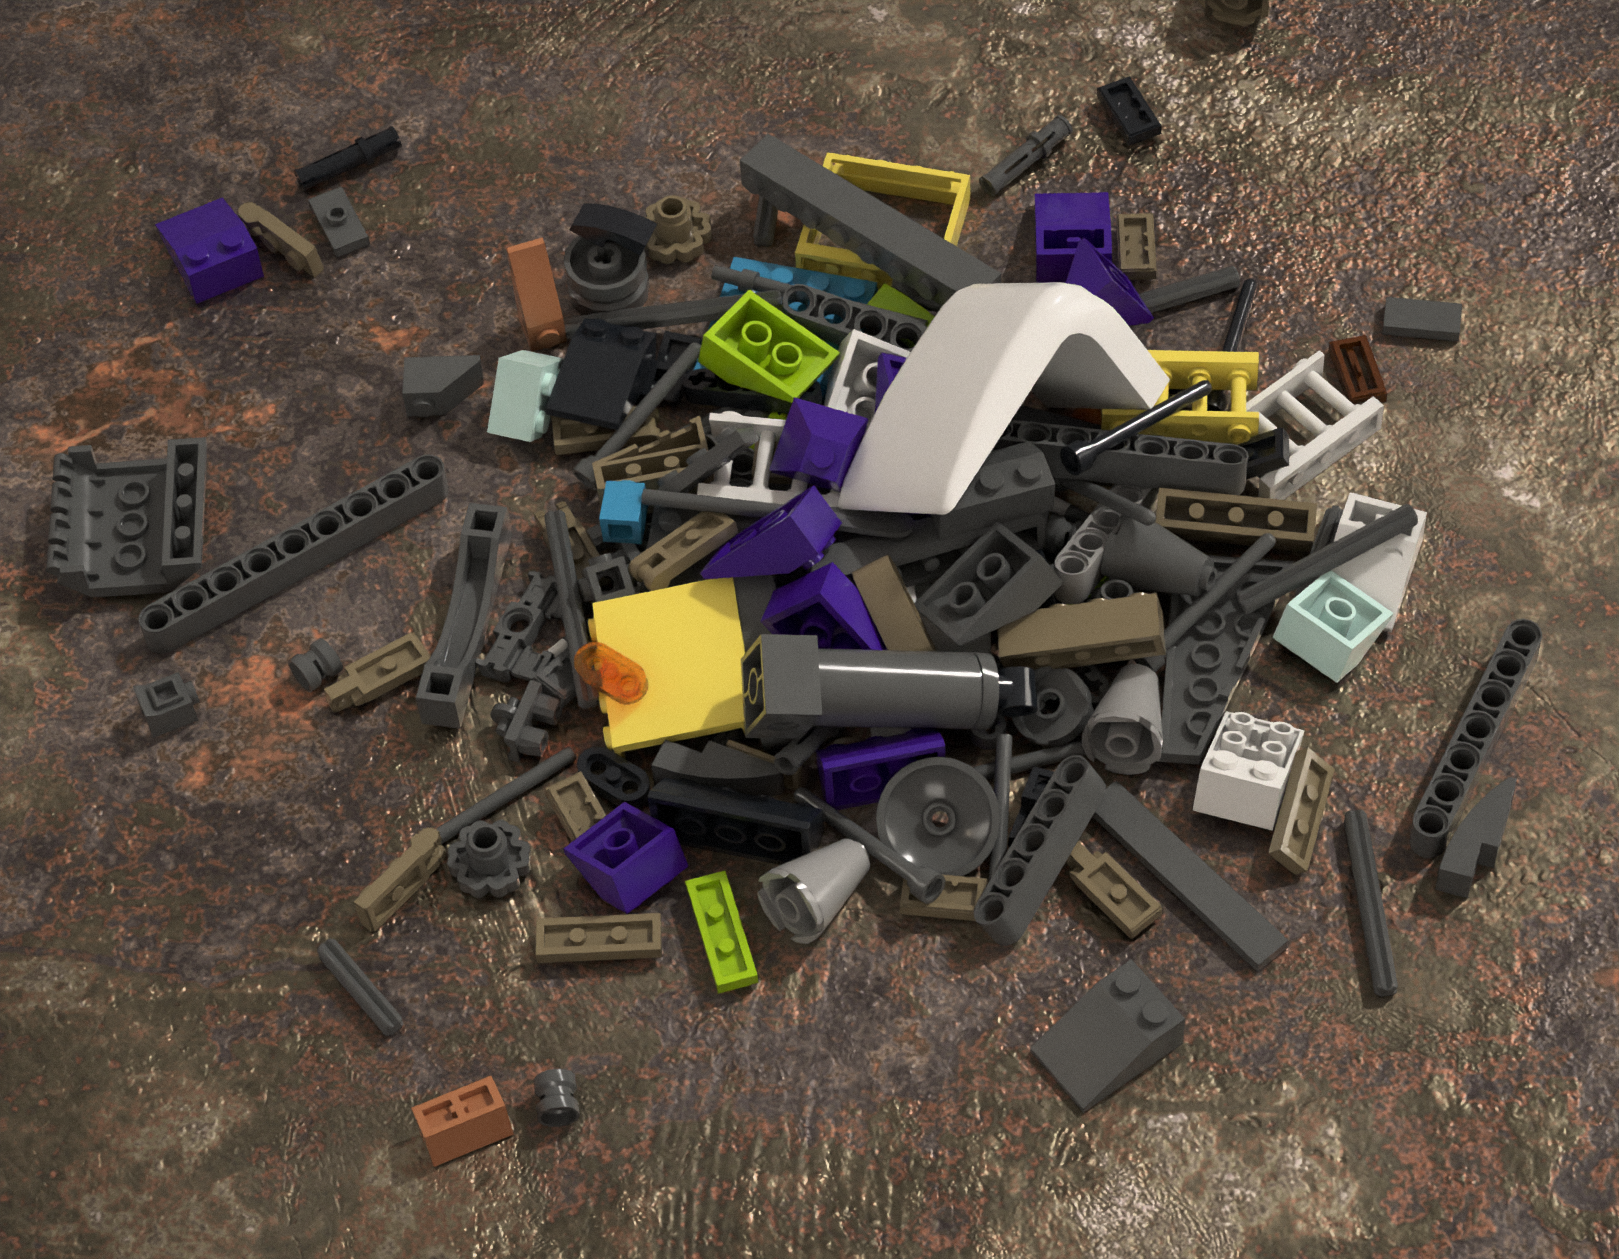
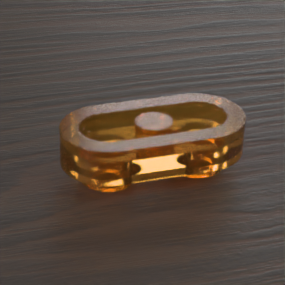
M601 642L587 643L576 652L574 657L576 672L582 681L624 705L634 704L646 695L649 685L647 676L642 667ZM598 662L603 663V666L599 670H591L593 664ZM627 682L635 683L634 687L630 690L622 689Z

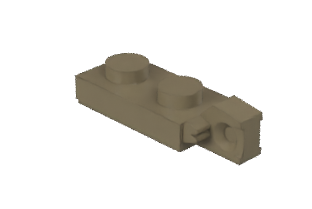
M411 632L345 666V672L338 677V682L324 688L326 702L334 713L352 706L353 703L355 706L362 705L364 702L367 703L421 675L424 665L431 656L415 633Z
M1079 841L1076 843L1065 862L1072 870L1069 876L1130 939L1134 938L1162 915L1163 908L1107 852L1101 854L1099 851L1091 854Z

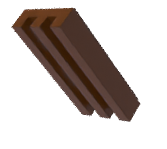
M1362 335L1329 342L1328 350L1345 397L1354 405L1359 402L1364 403L1373 396L1381 403L1386 402L1387 391L1367 336ZM1355 346H1358L1374 389L1368 390L1353 348ZM1340 349L1345 351L1359 392H1355Z

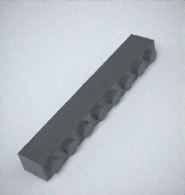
M767 134L740 159L742 185L750 193L762 196L770 201L778 210L788 212L801 220L806 227L816 229L829 237L837 246H844L854 252L865 263L877 266L888 273L893 280L903 282L916 290L926 300H932L943 306L955 292L973 284L1001 283V273L770 134Z

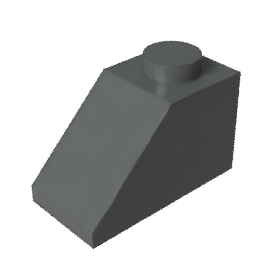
M480 355L404 358L402 395L407 417L446 415L484 384Z

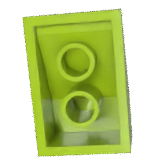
M748 290L703 335L698 362L727 383L792 403L794 397L800 398L839 358L840 352L754 292Z

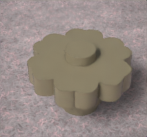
M670 195L648 206L645 210V218L658 223L645 249H648L649 257L653 260H659L664 264H670L676 258L682 262H689L694 257L702 255L704 252L703 244L712 240L710 215L701 212L698 202Z

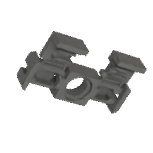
M530 571L527 574L530 584L518 603L510 602L494 628L493 632L496 641L484 660L476 658L481 675L502 682H509L512 679L509 673L511 672L514 677L530 681L555 659L552 652L543 650L540 654L532 651V644L546 622L544 615L550 620L553 616L556 620L562 618L563 622L554 576L549 575L547 579H543L542 574L537 571ZM580 594L585 618L591 606L589 601H583ZM524 620L530 622L529 626L523 631H510V627L517 621Z

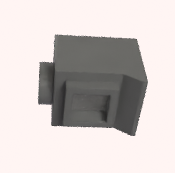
M179 672L147 685L133 686L140 709L145 715L153 738L198 720L193 706L200 703L192 681L183 683Z

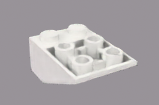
M1350 492L1334 542L1401 507V505ZM1416 509L1414 510L1418 516L1417 525L1331 570L1394 613L1383 631L1391 633L1423 541L1427 512Z
M1226 711L1200 768L1193 811L1273 831L1280 812L1295 753L1300 749L1305 730L1294 728L1285 722L1273 723L1257 719L1245 712L1232 713Z

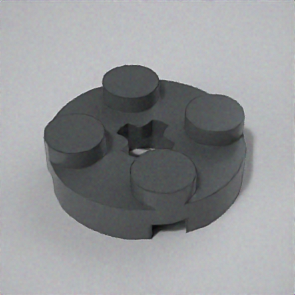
M1051 666L1038 668L1035 670L1038 710L1031 715L1012 717V720L1018 731L1025 738L1047 749L1066 744L1076 738L1083 731L1094 709L1089 688L1075 672L1067 668L1052 669ZM1052 699L1054 702L1060 700V705L1056 712L1053 714H1043L1047 709L1045 704L1047 700Z

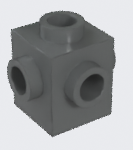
M611 553L589 559L590 566L585 567L581 571L583 578L577 580L583 601H590L591 605L595 602L634 595L633 587L638 586L637 580L629 575V564L626 565L624 556L612 559ZM607 577L612 581V589L605 592L601 590L599 585L600 578Z

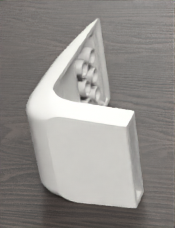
M1050 282L973 284L955 292L940 308L885 392L843 480L837 506L840 509L945 515L954 509L1030 391L1047 408L1151 410L1170 379L1116 310L1082 286Z

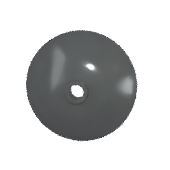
M947 757L921 759L898 771L885 786L878 802L876 815L877 831L882 843L916 867H932L942 875L964 876L975 870L985 861L996 844L1001 820L997 797L984 776L970 765ZM939 811L945 812L948 816V822L944 827H937L933 822V816Z

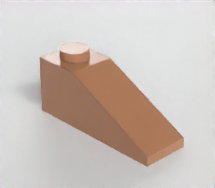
M543 237L506 248L518 318L531 352L567 342L563 315Z

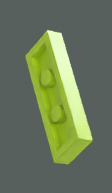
M726 871L685 881L686 890L718 994L759 983L758 974Z

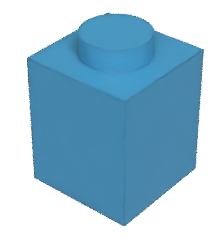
M631 480L606 481L599 517L603 542L642 544L649 505L642 504L643 489H646L645 483H636Z

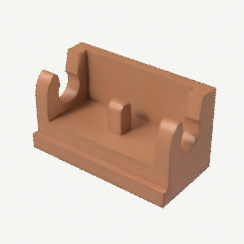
M492 1076L411 1108L434 1167L514 1135L506 1106Z

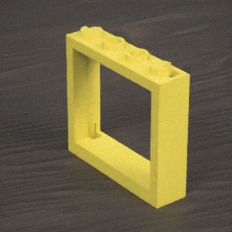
M826 153L823 167L864 191L954 205L944 239L957 246L970 202V175L955 173L954 171L948 172L923 168L921 166L892 163L884 160ZM803 226L795 251L796 268L877 282L878 290L884 283L891 286L893 279L888 273L873 264L865 263L857 254L849 249L818 245L822 233L816 229Z

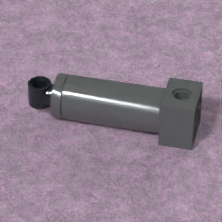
M761 634L741 658L745 738L801 739L812 726L986 730L992 726L996 713L1004 717H1021L1034 714L1038 710L1035 670L1022 666L997 670L994 657L990 653L818 649L817 635Z

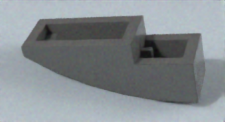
M665 740L651 764L654 786L665 777L675 780L681 778L690 779L697 784L715 788L725 786L734 789L736 792L754 796L759 794L769 796L782 795L785 789L783 773L776 768L775 764L710 740L702 753Z
M1508 777L1488 792L1458 826L1440 864L1435 890L1468 898L1477 864L1494 868L1514 798L1516 778Z

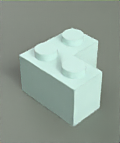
M526 350L500 357L487 433L528 442L541 438L542 434H545L549 427L550 415L545 414V408L564 359Z

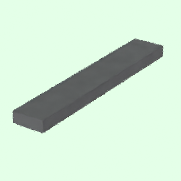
M1117 780L1106 788L1105 795L1092 817L1257 972L1288 948L1289 940Z

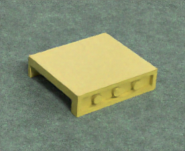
M733 577L708 579L592 603L594 618L588 619V627L592 642H598L599 654L593 655V662L597 677L603 678L604 690L598 691V698L602 713H608L609 726L603 727L604 740L608 749L614 750L615 754L626 759L625 751L660 745L665 740L675 742L742 728L745 734L741 658L746 652Z

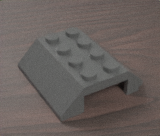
M207 438L168 440L167 458L97 463L91 445L69 446V455L64 453L56 454L54 456L52 478L56 482L52 484L50 511L53 513L50 515L48 543L52 545L47 548L46 572L57 576L58 584L95 598L168 593L201 569Z

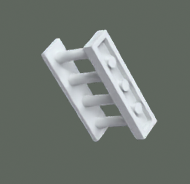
M1320 350L1308 359L1303 358L1298 361L1290 372L1246 403V412H1259L1258 432L1260 434L1277 429L1267 418L1280 408H1283L1316 437L1305 446H1298L1289 438V466L1257 476L1260 478L1259 498L1286 499L1381 429L1384 405L1374 396L1362 405H1354L1322 378L1325 355ZM1310 387L1341 413L1344 418L1334 425H1325L1295 397Z
M725 411L721 414L710 413L709 423L712 437L716 438L732 426H735L737 430L750 426L753 428L760 439L753 484L748 488L731 486L729 484L733 460H731L715 472L713 482L710 484H698L697 495L785 504L807 490L808 483L796 479L792 480L791 489L787 491L770 490L768 488L769 469L772 463L775 441L779 442L786 420L742 416L733 411ZM830 490V493L822 495L830 507H838L837 502L840 492Z

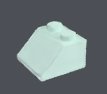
M1329 571L1321 575L1286 605L1272 638L1337 683L1359 664L1394 613L1333 571Z

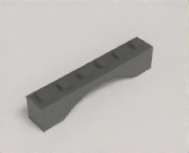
M469 503L460 534L456 576L446 621L437 646L430 659L424 665L416 695L422 724L461 729L477 669L476 658H480L512 538L507 507Z

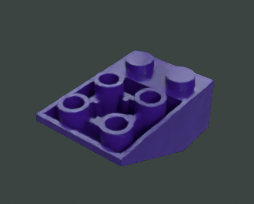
M1108 192L1035 194L1036 283H1066L1078 243L1083 238L1088 240L1112 262L1111 218Z

